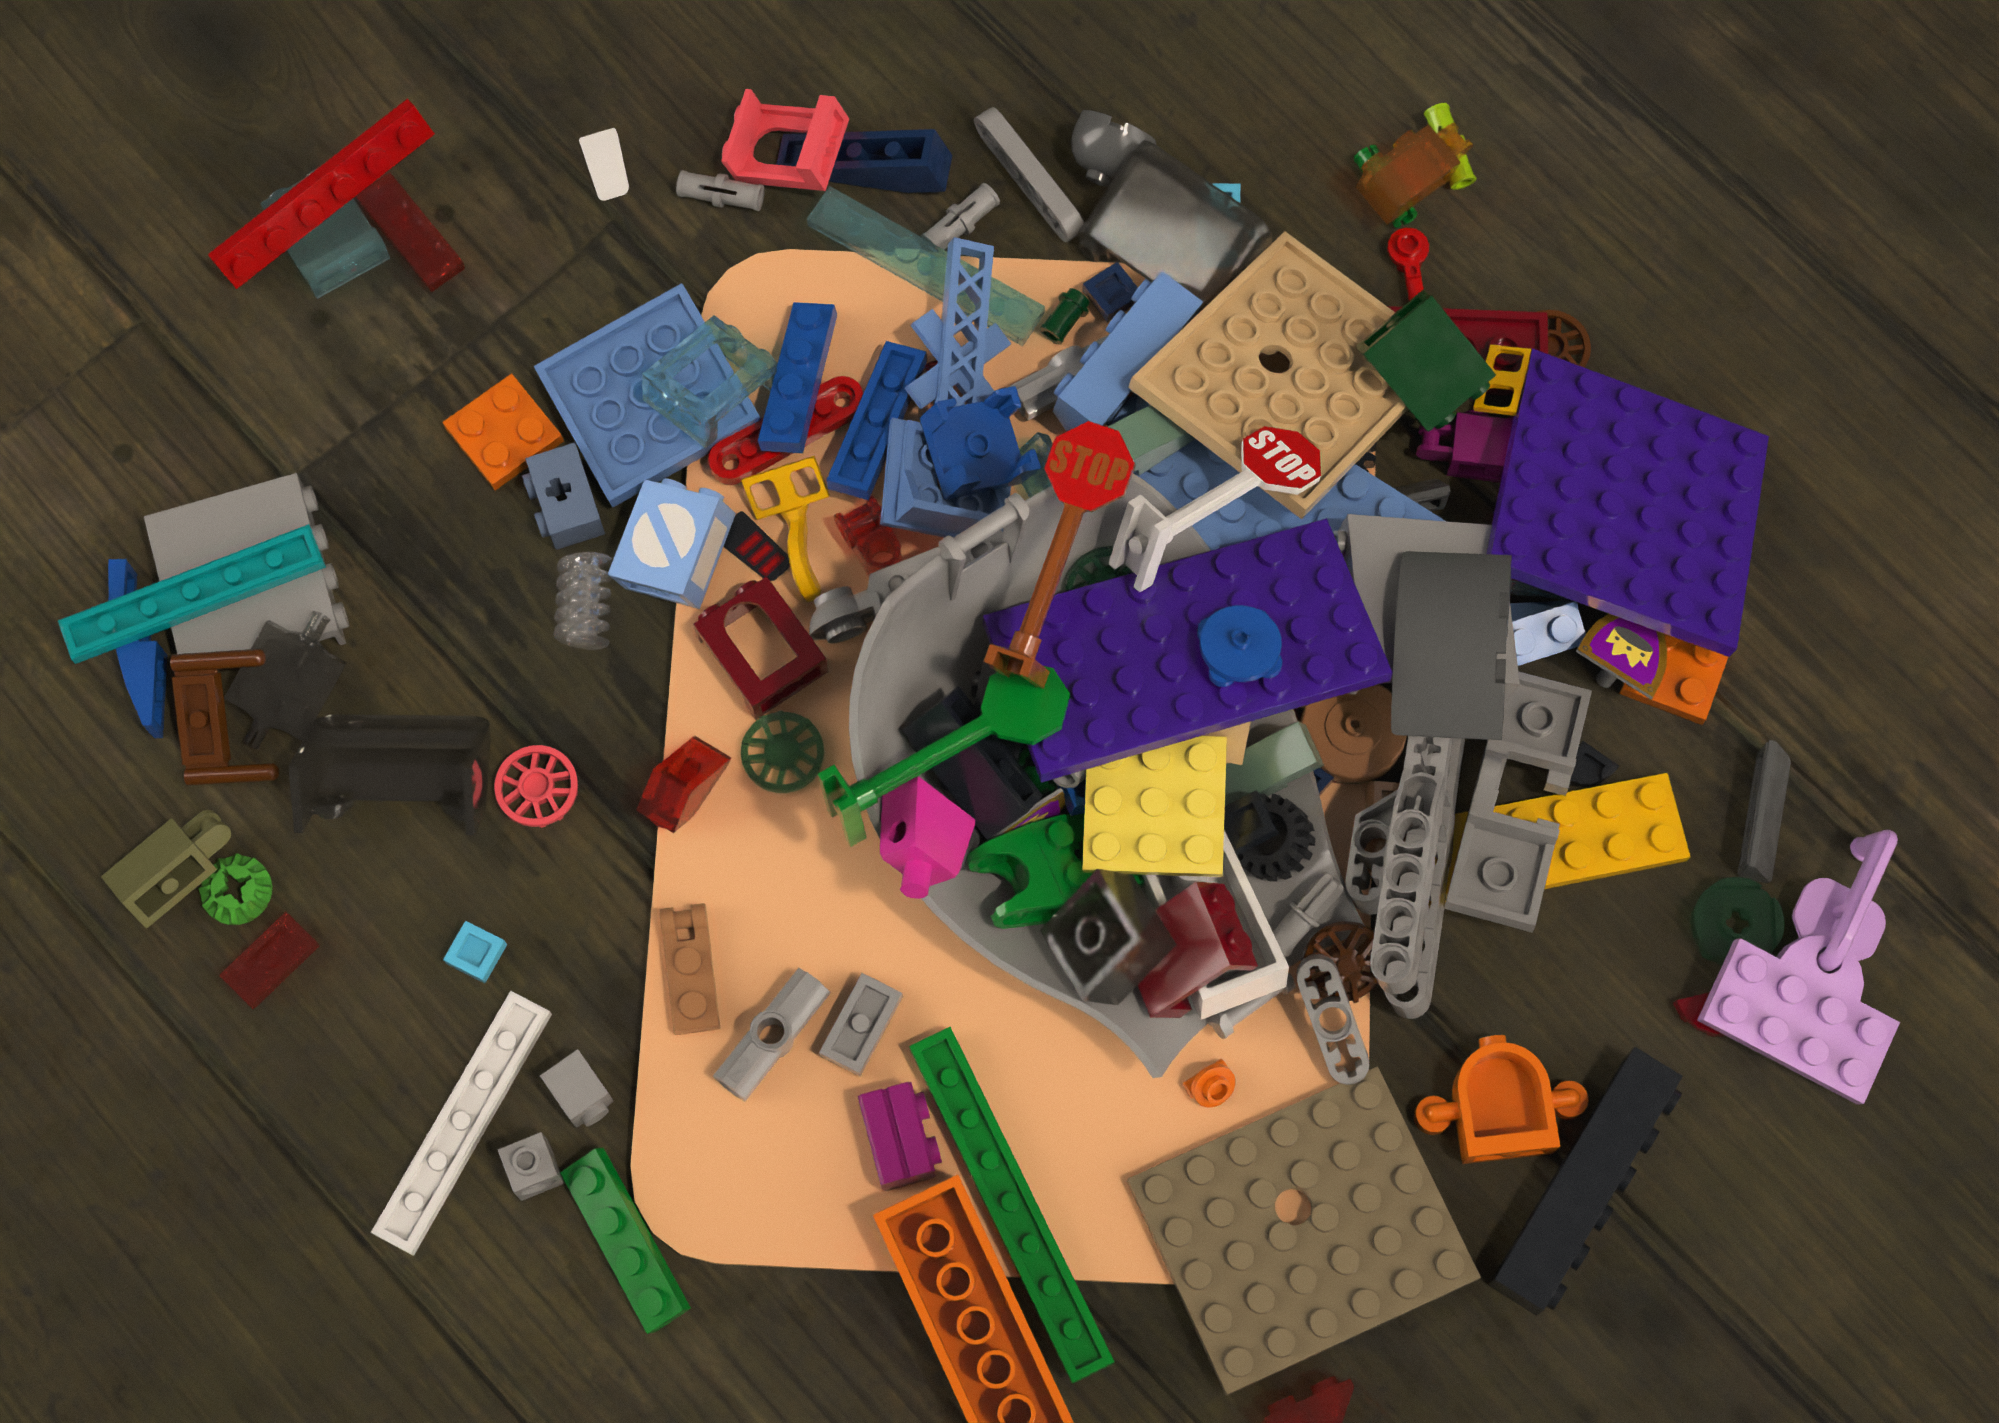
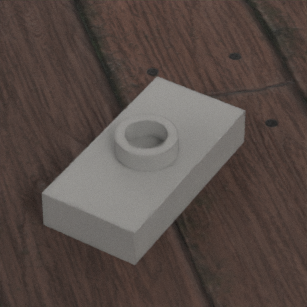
M861 973L819 1052L820 1057L861 1077L903 998V994Z

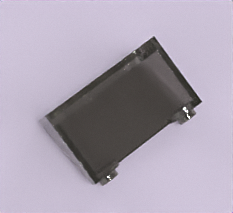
M1144 140L1130 153L1078 233V243L1081 253L1090 261L1096 263L1098 261L1109 262L1113 257H1116L1151 282L1155 280L1161 271L1165 272L1203 301L1198 312L1199 314L1272 244V235L1266 223L1254 212L1157 145Z

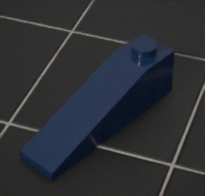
M935 129L845 132L829 182L905 193L945 192L953 155ZM807 133L783 134L776 165L796 167Z

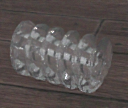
M583 552L567 555L558 561L557 570L561 575L556 580V586L560 592L557 593L555 602L559 608L554 614L558 625L555 627L553 635L560 643L588 650L603 649L609 645V640L597 636V633L607 632L610 629L608 622L598 619L600 616H606L611 613L610 606L599 603V600L608 599L612 595L610 589L599 586V584L608 583L612 580L608 576L607 571L600 570L602 567L611 566L613 560L610 556L596 552Z

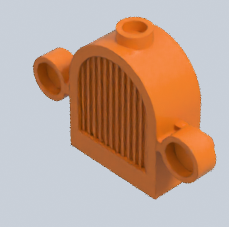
M1493 1035L1478 1040L1480 1048L1468 1057L1458 1071L1452 1087V1102H1447L1439 1096H1428L1420 1101L1414 1111V1122L1417 1128L1428 1135H1438L1447 1129L1451 1121H1456L1462 1164L1553 1154L1560 1147L1556 1116L1564 1120H1572L1579 1117L1587 1108L1588 1094L1585 1088L1575 1081H1563L1551 1091L1547 1071L1532 1052L1522 1046L1507 1043L1505 1035Z

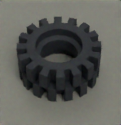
M1260 794L1273 822L1282 823L1285 827V842L1280 849L1270 854L1261 853L1257 846L1239 855L1236 851L1235 853L1241 866L1261 880L1264 877L1270 882H1277V876L1286 880L1292 877L1290 870L1295 869L1297 872H1300L1305 868L1299 863L1303 857L1310 861L1313 853L1308 850V845L1315 846L1316 840L1310 832L1315 830L1304 811L1287 798L1284 799L1277 794H1272V797L1269 798L1265 794Z

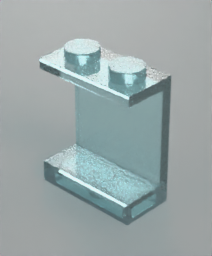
M301 181L288 188H280L274 191L268 199L260 203L263 210ZM354 198L287 250L317 299L390 259L381 236L375 227H371Z

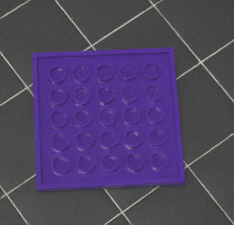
M1532 348L1517 414L1513 418L1486 554L1512 555V579L1730 657L1737 650L1769 436Z

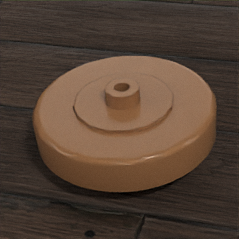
M1377 684L1360 689L1356 694L1347 693L1305 705L1300 722L1307 726L1324 763V766L1320 767V769L1334 777V781L1346 784H1362L1376 780L1393 768L1400 758L1407 736L1395 735L1391 731L1392 693L1388 689Z

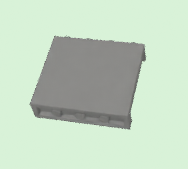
M297 473L144 516L159 581L308 524L313 530L322 557V551L329 549L322 524L315 525L312 512L319 510L311 485L304 487ZM332 563L326 564V568L171 627L177 654L262 649L266 656H270L332 637L336 638L339 645L346 644L343 629L349 627V621L343 603L335 602L332 590L339 588V583Z
M1347 514L1338 531L1335 530L1333 532L1392 672L1402 553L1414 551L1486 554L1492 525ZM1509 606L1506 654H1497V659H1506L1504 704L1520 684L1511 606ZM1392 677L1390 681L1384 683H1392ZM1358 690L1350 692L1349 694H1356Z

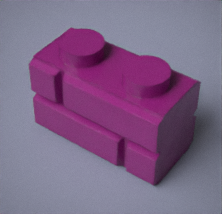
M905 1082L887 1087L886 1089H879L859 1095L858 1100L882 1191L892 1190L936 1177L934 1165L942 1163L936 1137L926 1138L922 1120L930 1118L924 1092L914 1094L912 1082Z

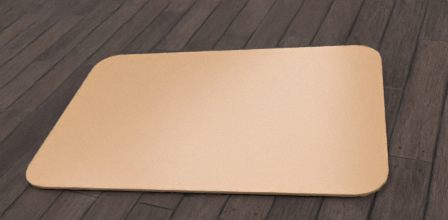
M799 249L757 253L729 268L708 292L701 316L760 418H762L767 407L793 302L834 304L837 311V319L821 384L834 377L846 376L856 380L862 387L864 394L886 341L926 351L927 363L922 375L937 365L938 361L910 325L931 309L935 311L940 319L942 318L947 256ZM970 256L960 257V263L970 277L978 273L979 258ZM993 257L987 328L996 323L1011 342L1009 347L984 364L983 376L994 391L1008 388L1017 381L1047 367L1049 361L1066 348L1076 345L1084 348L1094 341L1109 335L1105 330L1110 321L1106 322L1091 301L1087 307L1089 312L1086 317L1078 319L1061 345L1047 339L1039 328L1046 322L1059 304L1058 297L1062 292L1067 293L1070 288H1073L1085 295L1083 283L1116 262ZM1119 263L1137 287L1145 279L1153 282L1161 271L1165 272L1203 301L1198 314L1246 269H1197V266ZM965 291L957 296L956 303L967 317L975 312V305ZM961 331L954 335V338L961 347L969 342ZM1279 351L1271 355L1260 353V363L1268 371L1284 373L1289 370L1290 361L1283 353ZM956 385L953 386L957 394L962 397L963 395ZM841 398L835 404L839 407H846L850 404V401L846 398ZM911 399L903 420L920 422L919 418L934 405V401L920 410L914 400ZM1054 408L1030 420L1022 416L1019 410L1009 417L1021 457L1030 449H1035L1041 469L1024 483L1011 486L1010 496L1018 493L1025 501L1052 486L1044 467L1055 437L1066 432L1052 412ZM851 421L807 445L803 453H793L759 473L815 455L827 487V477ZM709 454L687 466V490L699 492L700 488H707L724 496L723 502L736 515L743 511L788 554L789 526L780 514L757 520L742 482L735 485H726L716 480L710 470ZM730 460L725 463L724 467L732 470L737 468L739 463L735 460ZM886 461L869 500L828 489L830 494L828 498L812 502L808 505L806 513L808 526L807 553L812 570L820 584L821 594L846 586L851 587L853 595L867 590L871 573L939 546L938 542L944 538L880 525ZM1375 466L1374 468H1367L1369 473L1375 476ZM805 467L791 473V478L799 495L806 496L820 490L818 479L811 467ZM937 478V484H938V486H939V488H940V490H941V487H940V484H939V481H938V478ZM765 480L751 486L753 496L759 508L765 509L780 503L779 495L771 480ZM723 547L700 609L676 603L631 1153L634 1201L650 1230L656 1237L680 1255L713 1264L899 1273L873 1215L958 1174L1006 1278H1020L909 1049V1046L951 1026L1074 1280L1174 1285L1127 1180L1141 1172L1339 1084L1329 1073L1298 987L1297 969L1301 961L1290 966L1288 971L1294 979L1295 989L1286 995L1279 993L1233 1027L1234 1032L1225 1039L1220 1038L1214 1028L1207 1024L1186 1044L1168 1066L1163 1076L1159 1078H1152L1144 1064L1130 1047L1098 1020L1063 1001L1029 986L994 965L959 938L931 911L921 898H910L902 894L900 887L903 875L882 859L880 855V838L870 821L867 810L861 812L867 838L852 847L846 841L839 815L832 818L827 810L818 773L835 765L849 786L857 782L849 736L850 693L855 666L864 639L873 621L866 623L867 628L864 632L843 642L828 643L827 639L814 640L826 657L829 672L755 720L747 709L743 696L704 642L700 643L693 625L698 621L699 615L708 607L715 604L720 606L735 597V592L745 583L752 580L758 582L763 579V577ZM789 567L782 575L771 582L809 634L810 621L816 607L814 601L806 602ZM758 606L725 627L727 634L760 680H763L797 657L767 614ZM1295 708L1293 710L1297 721L1300 722L1302 713ZM1333 780L1329 787L1320 795L1333 852L1345 883L1355 815L1365 809V783L1346 784ZM1371 878L1369 888L1366 890H1361L1363 895H1368L1369 890L1371 888ZM705 903L721 1029L675 1035L660 922V909L673 907L676 912L691 910V905ZM1356 908L1363 924L1371 929V915L1362 913ZM694 927L677 929L678 941L695 939ZM1362 933L1355 947L1358 948L1368 937ZM1331 945L1325 949L1328 951L1334 945ZM1363 966L1362 970L1370 972V966ZM800 968L819 980L830 991V995L794 1039L791 1050L784 1057L779 1058L744 1102L714 1079L713 1075L750 1030L754 1017L766 1010L796 970ZM1320 971L1311 974V976L1314 980L1319 976L1325 974L1326 972ZM861 973H864L901 992L903 998L860 1077L820 1057L819 1052ZM1358 979V988L1363 986L1367 981ZM1349 981L1343 982L1346 993L1350 992ZM1370 992L1359 998L1357 1003L1349 1001L1365 1044L1368 1058ZM1323 998L1311 999V1001L1315 1005ZM1330 1007L1321 1013L1319 1021L1326 1030L1337 1031L1345 1025L1347 1018L1341 1009ZM778 1025L767 1026L762 1030L760 1040L766 1044L778 1043L784 1035V1029ZM1350 1034L1345 1039L1337 1042L1341 1053V1061L1336 1066H1345L1347 1072L1356 1070L1355 1062L1361 1059L1359 1056L1351 1057L1349 1054L1346 1039H1355L1354 1035ZM1326 1042V1043H1327L1328 1047H1331V1046H1332L1334 1043H1336V1042ZM1219 1059H1223L1235 1076L1234 1091L1221 1105L1210 1108L1203 1107L1194 1098L1189 1096L1183 1086V1082L1199 1073L1203 1068L1215 1063ZM912 1082L914 1094L924 1092L930 1118L922 1120L926 1138L936 1137L942 1163L934 1165L936 1177L882 1191L858 1096L901 1083ZM1290 1189L1282 1192L1277 1197L1275 1211L1283 1222L1299 1225L1309 1218L1311 1203L1303 1192Z

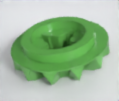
M237 853L231 857L218 858L216 864H214L217 870L204 880L198 888L203 908L213 919L227 925H241L254 920L266 909L271 899L272 881L267 869L254 857L250 858ZM229 875L239 883L246 881V884L240 888L242 904L231 894L223 896V893L229 889L227 883L229 881L227 876Z

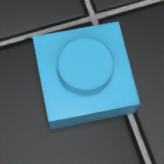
M465 921L443 961L447 965L486 983L507 943L505 940Z

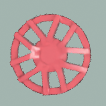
M543 745L527 746L513 752L499 767L494 783L495 796L502 811L512 821L525 826L543 828L557 820L563 819V816L571 809L578 796V778L572 763L560 751ZM540 754L550 755L545 769L538 767ZM532 755L530 769H527L517 761L522 757ZM557 760L568 771L553 773ZM510 766L522 773L519 780L506 776ZM571 780L570 788H555V782ZM503 783L516 788L505 798L502 792ZM568 796L563 806L559 809L553 797ZM522 797L525 801L513 812L508 805ZM549 802L554 813L543 817L540 805ZM533 806L537 818L523 817Z

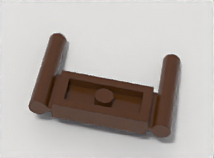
M262 649L183 653L171 656L170 666L175 674V677H172L181 758L182 765L186 766L184 771L186 785L274 781L279 777V768L274 763L229 765L228 763L231 760L222 678L221 672H218L217 669L262 666L266 662V654Z

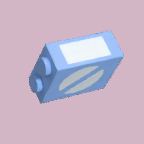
M663 478L661 483L644 479L608 576L626 590L700 609L736 513L723 502V495L711 489L700 488L699 492L687 490L685 485L671 479Z

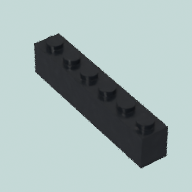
M1634 1047L1625 1056L1488 1284L1490 1287L1536 1316L1544 1311L1546 1307L1551 1310L1555 1309L1567 1289V1286L1561 1283L1569 1267L1575 1271L1578 1270L1591 1248L1584 1243L1593 1228L1598 1232L1601 1231L1614 1210L1607 1203L1616 1189L1623 1193L1634 1177L1637 1169L1630 1166L1638 1151L1646 1154L1656 1140L1660 1131L1653 1126L1661 1112L1669 1116L1678 1103L1682 1092L1678 1091L1676 1087L1682 1079V1075L1637 1047Z

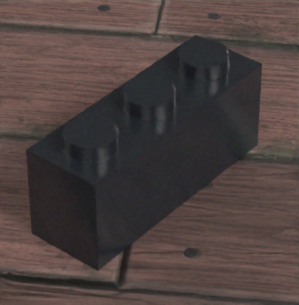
M958 686L921 712L903 729V732L909 738L913 750L918 752L977 719L981 714ZM995 734L987 736L932 768L937 774L941 786L950 792L964 811L976 820L974 827L979 829L987 840L1025 815L1043 796Z

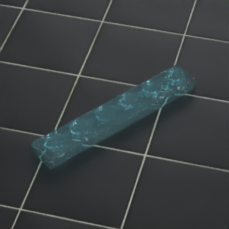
M829 186L808 216V226L943 302L947 251ZM960 259L961 265L970 277L978 273L976 267ZM991 276L987 327L996 323L1008 339L1023 346L1045 314V306ZM965 291L957 296L956 303L967 316L975 312V305Z

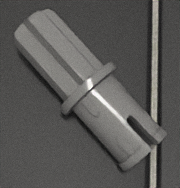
M1323 873L1298 903L1292 901L1290 904L1292 910L1272 931L1285 956L1288 957L1291 954L1290 952L1313 926L1316 928L1320 926L1318 920L1344 891L1343 885L1331 874Z

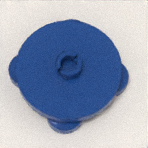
M1243 605L1229 606L1218 610L1200 622L1197 636L1200 640V652L1204 662L1209 667V678L1213 684L1226 687L1234 681L1248 682L1261 677L1273 678L1280 673L1282 667V658L1280 656L1282 646L1281 635L1277 625L1265 611Z

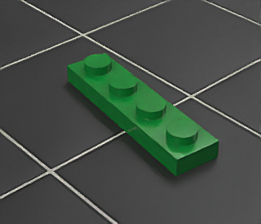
M595 1148L560 1172L646 1333L657 1332L690 1310L691 1307L605 1149Z

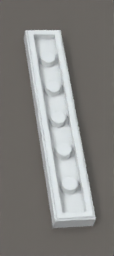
M512 991L509 992L372 1229V1234L414 1256L552 1014L549 1010Z

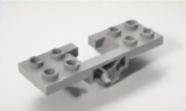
M1518 671L1520 684L1504 704L1502 740L1486 741L1444 909L1533 933L1554 847L1560 831V824L1540 818L1537 819L1536 823L1493 812L1499 793L1498 789L1506 761L1511 759L1549 769L1544 790L1566 796L1577 760L1576 755L1592 691Z

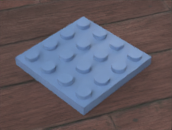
M682 283L534 366L612 507L638 494L644 479L654 482L661 481L663 478L674 474L709 454L717 442L761 420Z

